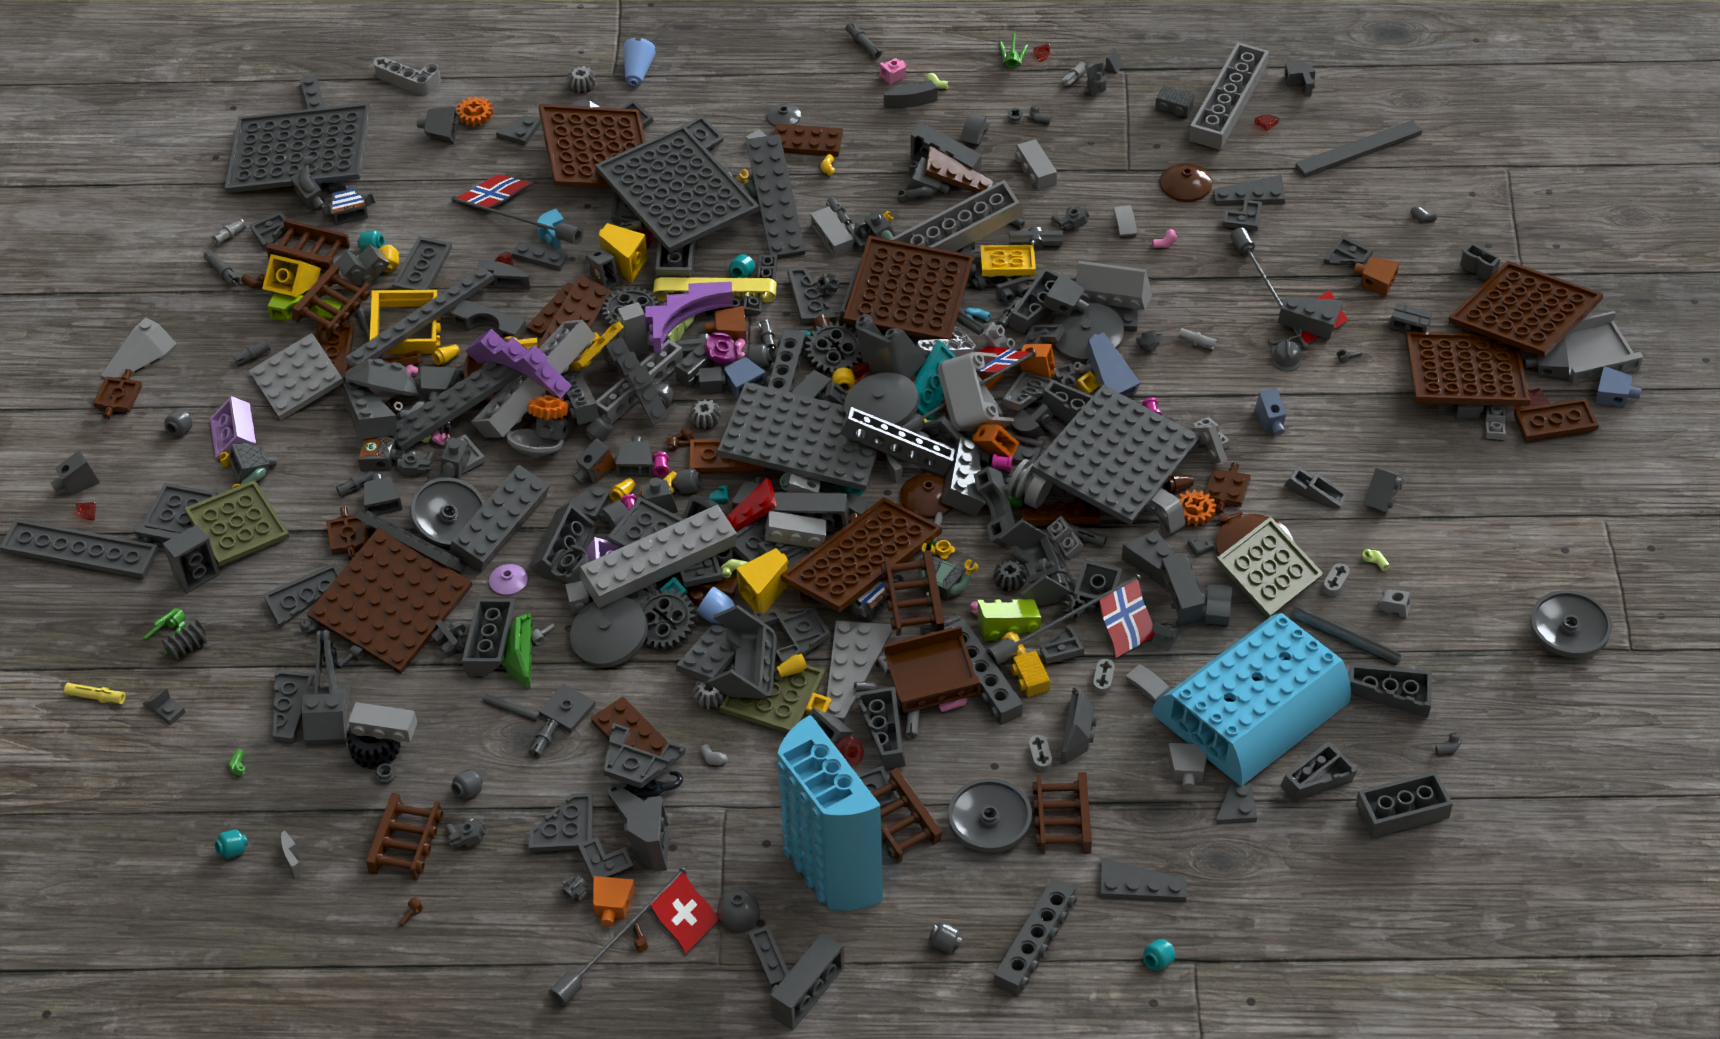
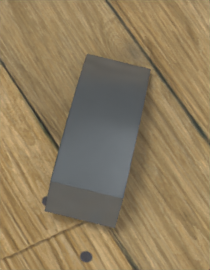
M929 80L918 85L910 82L883 93L884 107L906 108L937 101V86Z
M479 259L477 270L483 267L494 274L495 280L492 282L495 284V288H531L529 274L521 269L502 262Z
M1299 466L1296 467L1284 485L1309 500L1334 508H1340L1348 496V493L1320 474L1316 473L1313 476Z

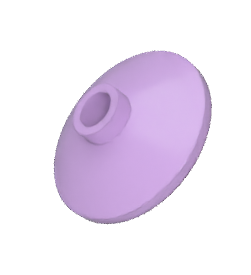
M506 564L496 568L489 577L490 588L502 596L518 594L528 583L526 571L514 564Z

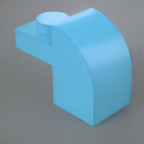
M555 208L542 214L537 222L557 227L561 222H564V218ZM537 226L540 241L546 240L554 249L561 247V241L556 238L555 231Z

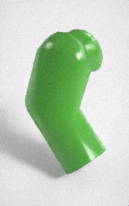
M236 749L228 763L230 770L236 776L243 775L246 770V766L241 763L245 752L241 749Z

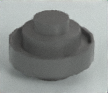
M1156 330L1141 332L1142 336L1136 338L1137 345H1141L1146 351L1157 349V345H1160L1159 342L1163 341V334H1156Z

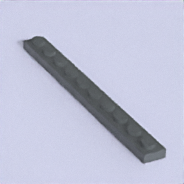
M317 76L300 78L307 108H324ZM345 181L328 182L330 193L338 192V189L342 186L346 187Z
M483 267L479 268L347 355L346 362L354 367L367 359L374 360L494 281V274Z

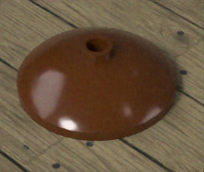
M1180 163L1167 168L1162 173L1160 179V186L1163 192L1170 198L1182 202H1193L1206 197L1210 193L1213 183L1211 175L1204 168L1191 163Z
M922 473L911 477L901 488L900 500L902 506L925 519L935 518L938 512H942L943 516L953 509V507L941 502L946 477L935 473Z

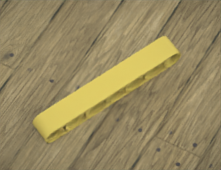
M660 277L654 280L653 296L657 297V301H667V295L685 294V291H689L688 283L732 281V298L744 300L746 295L762 298V302H772L776 298L777 283L769 278Z

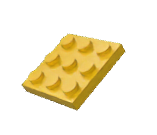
M980 245L982 276L1030 277L1031 275H1036L1033 245Z

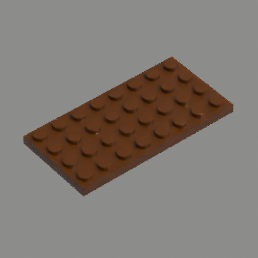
M882 498L781 574V581L840 613L886 577V575L882 576L881 564H884V557H889L890 565L904 563L920 551L924 543L929 544L942 534V527L886 498Z

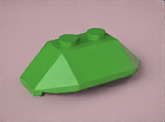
M531 613L516 617L510 625L505 646L506 653L503 654L502 665L506 666L507 674L526 689H531L533 641Z

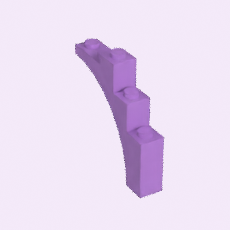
M732 281L688 283L689 291H685V294L667 295V302H664V306H645L646 331L650 332V346H654V353H662V346L667 335L682 321L704 311L733 307Z
M493 329L476 338L465 350L478 364L482 362L500 363L525 374L545 388L555 398L561 399L572 386L546 361L548 358L535 345L526 350L514 337L504 341Z

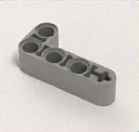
M378 57L373 62L378 79L420 96L428 95L441 82L439 67L433 63L427 64L418 71L385 57Z
M958 327L954 328L951 340H919L916 345L926 359L936 341H941L956 357L971 353L975 349L973 341L965 331Z
M1161 488L1145 509L1158 516L1161 530L1169 536L1185 526V518L1180 500Z

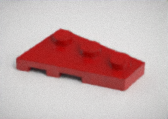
M766 478L726 516L736 532L777 507L771 481Z

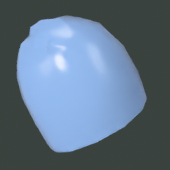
M712 587L701 602L696 613L710 623L722 625L713 619V616L735 605L728 595Z

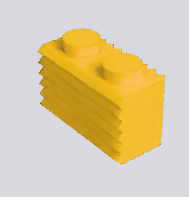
M1036 650L1013 657V664H1011L1012 674L1018 676L1019 688L1021 691H1025L1027 697L1050 690V678Z

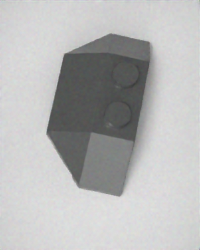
M378 358L374 360L367 359L345 373L346 382L419 397L418 385L406 367L400 363H387Z
M1077 687L1072 689L1061 752V764H1066L1087 752L1089 743L1094 741L1095 731H1091L1092 726L1096 727L1097 723L1094 705Z

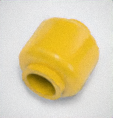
M392 245L381 246L379 250L383 252L390 262L383 272H392L399 266V252Z
M838 368L832 374V381L847 392L856 384L855 375L848 368Z

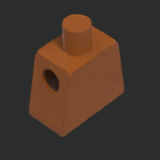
M1371 257L1367 265L1356 263L1354 273L1362 275V287L1386 297L1398 275L1400 262Z
M744 306L717 311L715 313V322H705L706 333H724L731 336L734 342L742 338L747 343Z

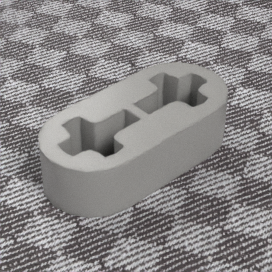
M1338 563L1332 567L1324 581L1323 591L1326 595L1337 596L1341 592L1349 577L1350 570L1347 565Z
M1109 659L1100 660L1096 666L1093 690L1099 695L1108 694L1111 690L1115 665ZM1104 667L1108 668L1106 673H1103ZM1101 680L1105 681L1103 687L1100 686Z
M1032 736L1029 740V752L1033 766L1039 772H1046L1052 766V756L1048 742L1044 736ZM1036 743H1039L1041 750H1038L1037 745H1035ZM1040 757H1043V761L1046 762L1045 764H1042Z

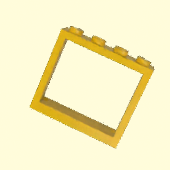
M372 290L370 340L379 335L380 307H422L438 296L437 290ZM441 316L431 322V339H405L384 354H405L420 350L421 354H432L437 346H440V336H437V334H441V324L438 323V321H441Z

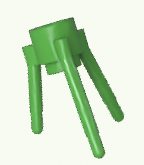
M1015 32L1012 34L1011 51L1007 54L1005 53L1002 41H999L1003 64H1006L1009 68L1021 65L1022 58L1028 47L1025 45L1019 56L1015 51Z
M173 608L167 615L154 623L156 627L145 635L143 639L147 640L166 624L170 628L177 627L175 632H180L186 625L184 622L186 619L184 612L178 608Z

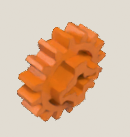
M477 96L473 99L468 97L467 101L462 100V104L458 103V108H456L459 113L458 120H460L461 124L466 122V126L470 124L473 127L476 124L482 126V122L488 123L487 119H492L491 115H493L492 103H489L488 99L484 100L483 97L477 99Z
M545 395L544 397L529 400L527 411H529V414H533V416L543 418L544 420H551L553 418H562L563 415L566 416L569 404H567V401H563V399L552 397V395Z
M1193 489V493L1187 490L1185 495L1179 494L1178 499L1182 504L1187 526L1191 523H1194L1195 527H1197L1198 523L1205 526V521L1210 523L1211 518L1215 517L1216 504H1214V499H1210V494L1203 495L1202 490L1196 493L1195 489Z

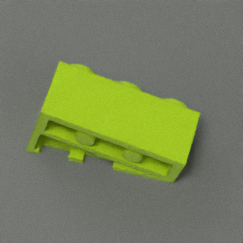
M1012 599L1011 603H1002L1001 600H994V603H984V600H978L977 625L984 642L996 641L1011 631L1014 634H1023L1041 629V615L1034 599Z

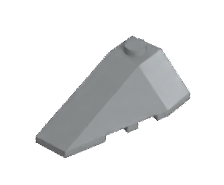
M145 317L131 331L101 374V377L103 379L106 376L122 377L125 369L132 370V376L141 367L147 368L152 361L158 358L159 360L165 358L177 347V343L158 323Z

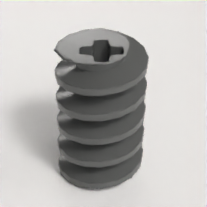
M196 620L195 625L189 624L188 629L182 628V634L178 631L175 632V638L171 635L168 636V642L164 639L162 640L163 647L171 657L174 656L178 660L179 652L185 656L186 648L192 652L193 644L199 648L200 640L205 644L207 643L206 633L199 621Z

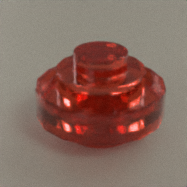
M844 737L835 744V747L851 767L858 765L862 761L864 748L858 739Z

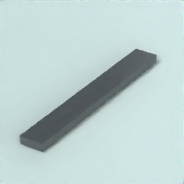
M1414 120L1296 162L1295 167L1305 178L1422 135V129Z

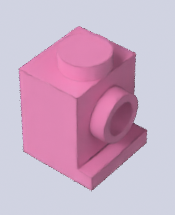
M897 58L885 64L881 62L880 77L889 85L905 78L907 68L903 60L899 61Z

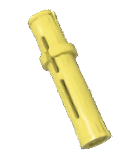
M66 683L64 688L65 695L99 700L100 703L112 702L123 704L125 701V692L109 690L107 687L95 688Z

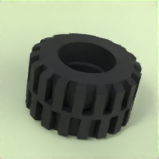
M349 726L346 740L350 755L356 764L360 763L361 767L365 768L368 766L369 769H373V767L377 766L378 768V766L384 763L390 764L389 761H394L396 755L399 754L400 742L380 739L375 743H366L371 739H375V737L351 734Z

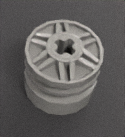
M1024 459L1010 478L1007 494L1011 497L1015 496L1017 500L1025 496L1024 503L1034 509H1038L1047 498L1053 483L1031 472L1033 464L1029 460Z

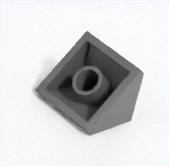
M1085 559L1073 594L1094 600L1120 585L1123 569Z

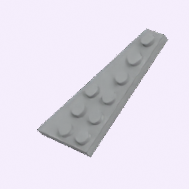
M836 621L827 697L831 698L832 701L826 713L839 719L842 723H845L856 700L855 693L857 692L853 689L854 682H866L870 677L884 645L888 643L890 635L894 632L891 629V624Z

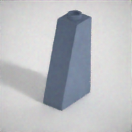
M1103 332L1099 335H1092L1088 339L1086 352L1099 389L1102 385H1105L1126 397L1136 393L1140 381L1106 334Z

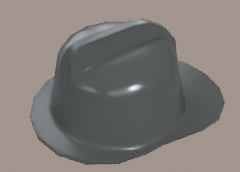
M1280 339L1286 341L1272 345L1273 364L1281 371H1294L1301 365L1300 345L1293 340Z

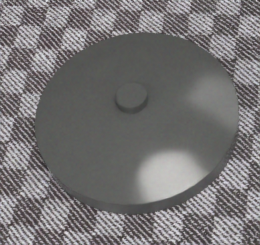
M1088 303L1089 305L1084 313L1075 308L1070 316L1060 313L1052 325L1063 324L1065 332L1058 342H1052L1055 350L1062 357L1070 361L1087 363L1089 360L1086 352L1088 339L1094 334L1099 335L1103 332L1118 350L1123 342L1124 327L1120 316L1113 309L1098 303Z
M878 373L862 379L850 389L845 398L844 409L846 415L850 407H853L901 427L916 413L919 405V395L915 384L909 378L897 373Z
M450 477L433 479L423 484L416 491L410 507L411 521L415 530L426 541L439 547L450 548L451 541L483 506L485 500L476 488L463 480Z
M1560 590L1546 594L1536 602L1530 617V627L1536 640L1547 650L1564 657L1583 658L1596 654L1606 646L1612 631V621L1607 609L1595 598L1578 591Z
M623 597L601 608H598L593 601L586 605L573 621L570 630L572 648L576 655L590 666L605 668L619 665L634 656L642 647L648 631L647 618L641 607L628 597Z
M985 778L964 785L954 794L949 804L948 821L954 836L965 846L980 852H1001L1016 846L1025 838L1031 826L1032 809L1027 796L1015 785L1000 779Z

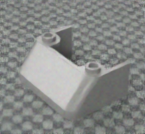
M971 352L945 360L938 365L937 370L950 421L957 431L977 432L980 425L993 424L1005 428L1014 422L1013 418L999 417L997 408L983 400L976 370L982 369L989 362L997 358L996 354Z

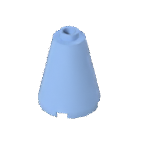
M635 38L626 40L623 45L625 80L631 86H637L642 83L656 54L655 46L646 39L641 38V41H637Z

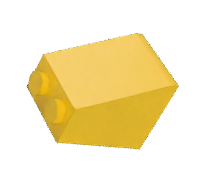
M607 223L598 234L600 249H604L614 256L618 274L632 283L648 260L645 234Z
M271 254L262 289L297 297L308 291L318 281L321 268L302 261Z
M777 548L737 568L738 592L754 612L760 611V614H765L788 586V584L781 581V574L788 570L787 564L789 561L784 553L781 554Z

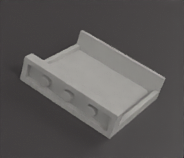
M1615 311L1585 317L1564 338L1566 340L1569 362L1568 379L1572 385L1601 379L1604 366L1623 373L1640 370L1643 356L1641 352L1633 353L1614 322Z

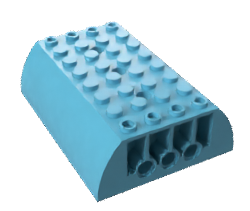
M1279 613L1269 617L1158 699L1152 708L1151 714L1188 744H1198L1199 748L1207 754L1206 759L1242 787L1348 705L1351 699V685L1343 660L1284 614ZM1257 677L1262 681H1254L1252 678ZM1230 698L1233 699L1234 702H1227L1224 699Z
M809 715L788 732L778 750V762L776 765L779 770L777 778L780 782L778 790L781 796L779 803L782 810L780 812L782 818L781 828L783 830L782 840L784 842L782 849L788 859L791 858L794 862L796 871L799 874H803L807 886L815 890L818 901L821 904L824 903L829 910L850 911L867 908L883 901L881 805L814 718Z

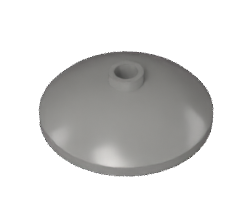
M530 428L517 429L507 435V442L511 447L531 458L547 456L557 452L563 447L564 442L563 439L555 440L536 436V429Z

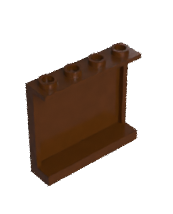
M961 626L950 627L946 630L930 632L925 635L910 637L884 645L886 662L903 713L981 694L980 680L975 674L962 635Z

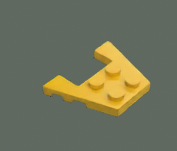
M616 322L601 337L594 332L595 337L592 340V344L588 348L583 349L580 353L581 356L577 360L572 361L566 372H577L581 368L585 369L591 363V359L597 356L603 350L602 348L624 326L620 322Z

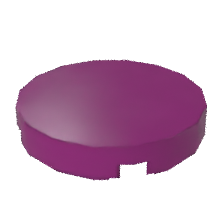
M712 333L704 342L706 355L717 363H733L740 354L739 344L736 340L734 342L728 334Z

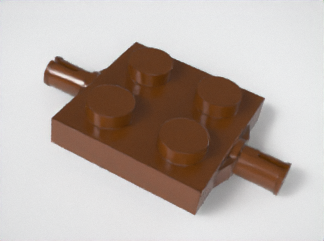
M125 369L122 377L106 376L93 402L95 408L106 409L103 418L110 419L114 411L130 413L142 388L141 381L129 379L133 373L132 370Z
M1233 462L1229 471L1213 468L1204 495L1210 494V499L1215 500L1217 514L1219 512L1220 514L1223 513L1225 506L1242 507L1251 475L1238 473V463L1235 464Z
M344 506V511L343 507L340 508L341 516L326 521L332 554L347 552L348 559L352 560V556L354 558L356 555L355 550L361 549L369 540L366 523L357 519L356 515H349L348 508Z

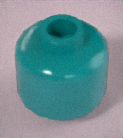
M377 230L364 231L358 238L357 244L362 252L369 244L379 249L385 245V238Z
M745 254L736 256L729 265V272L734 278H748L755 269L753 259Z
M237 829L220 833L217 840L214 841V845L219 856L229 859L242 855L248 842L245 834H241Z
M1157 939L1146 946L1143 951V959L1147 967L1160 971L1173 963L1175 960V950L1173 945L1165 939Z

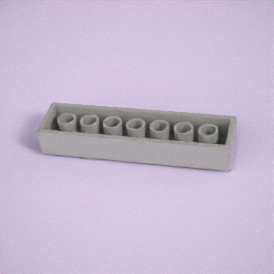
M1237 42L1190 125L1189 141L1222 150L1268 66L1269 51Z
M1003 180L898 234L890 240L955 252L1023 217L1024 214L1018 199L1007 182Z
M583 320L564 321L539 350L548 358L546 361L559 374H563L569 369L572 361L577 360L581 356L580 353L583 349L588 348L592 344L595 334ZM523 374L504 386L471 422L485 438L506 437L511 432L510 429L523 419L522 416L528 412L529 400L543 397L546 394V389Z
M715 505L580 566V580L597 607L601 608L736 546L737 533L720 507Z

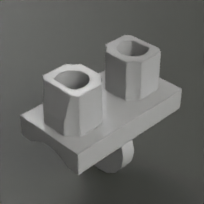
M990 322L987 329L982 333V336L986 339L985 347H1002L1012 350L1015 341L1012 338H1006L1004 335L1005 329L1002 325H996L994 322Z

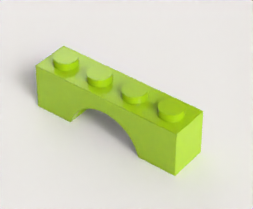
M275 292L267 306L270 318L282 321L290 320L293 307L303 295L293 297ZM320 299L340 311L344 308L341 302ZM313 306L310 309L311 312L330 322L335 317L318 306Z

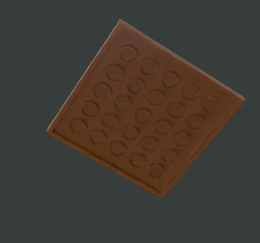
M539 104L538 110L554 186L611 188L596 171L595 165L646 142L638 109Z
M869 236L845 311L844 323L856 325L857 319L865 313L873 319V323L880 330L888 331L892 328H899L911 336L931 340H951L974 255Z
M1507 261L1449 316V323L1546 357L1603 300V293Z
M1406 332L1415 403L1529 406L1530 397L1520 348L1481 334Z
M379 527L307 612V616L349 643L363 648L364 652L402 674L431 638V634L438 628L436 622L439 619L444 622L473 584L470 580L438 561L393 538Z

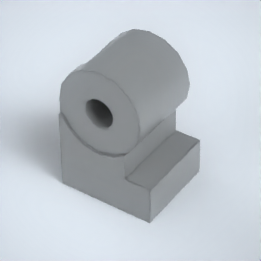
M1384 590L1378 606L1383 612L1399 613V617L1407 618L1411 607L1410 592Z

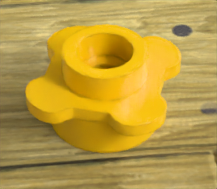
M940 540L936 543L933 554H937L942 560H946L951 553L955 552V548L951 546L949 541Z

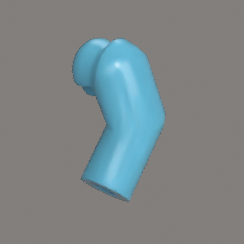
M980 308L965 309L964 314L972 319L973 316H976L988 322L991 318V313Z

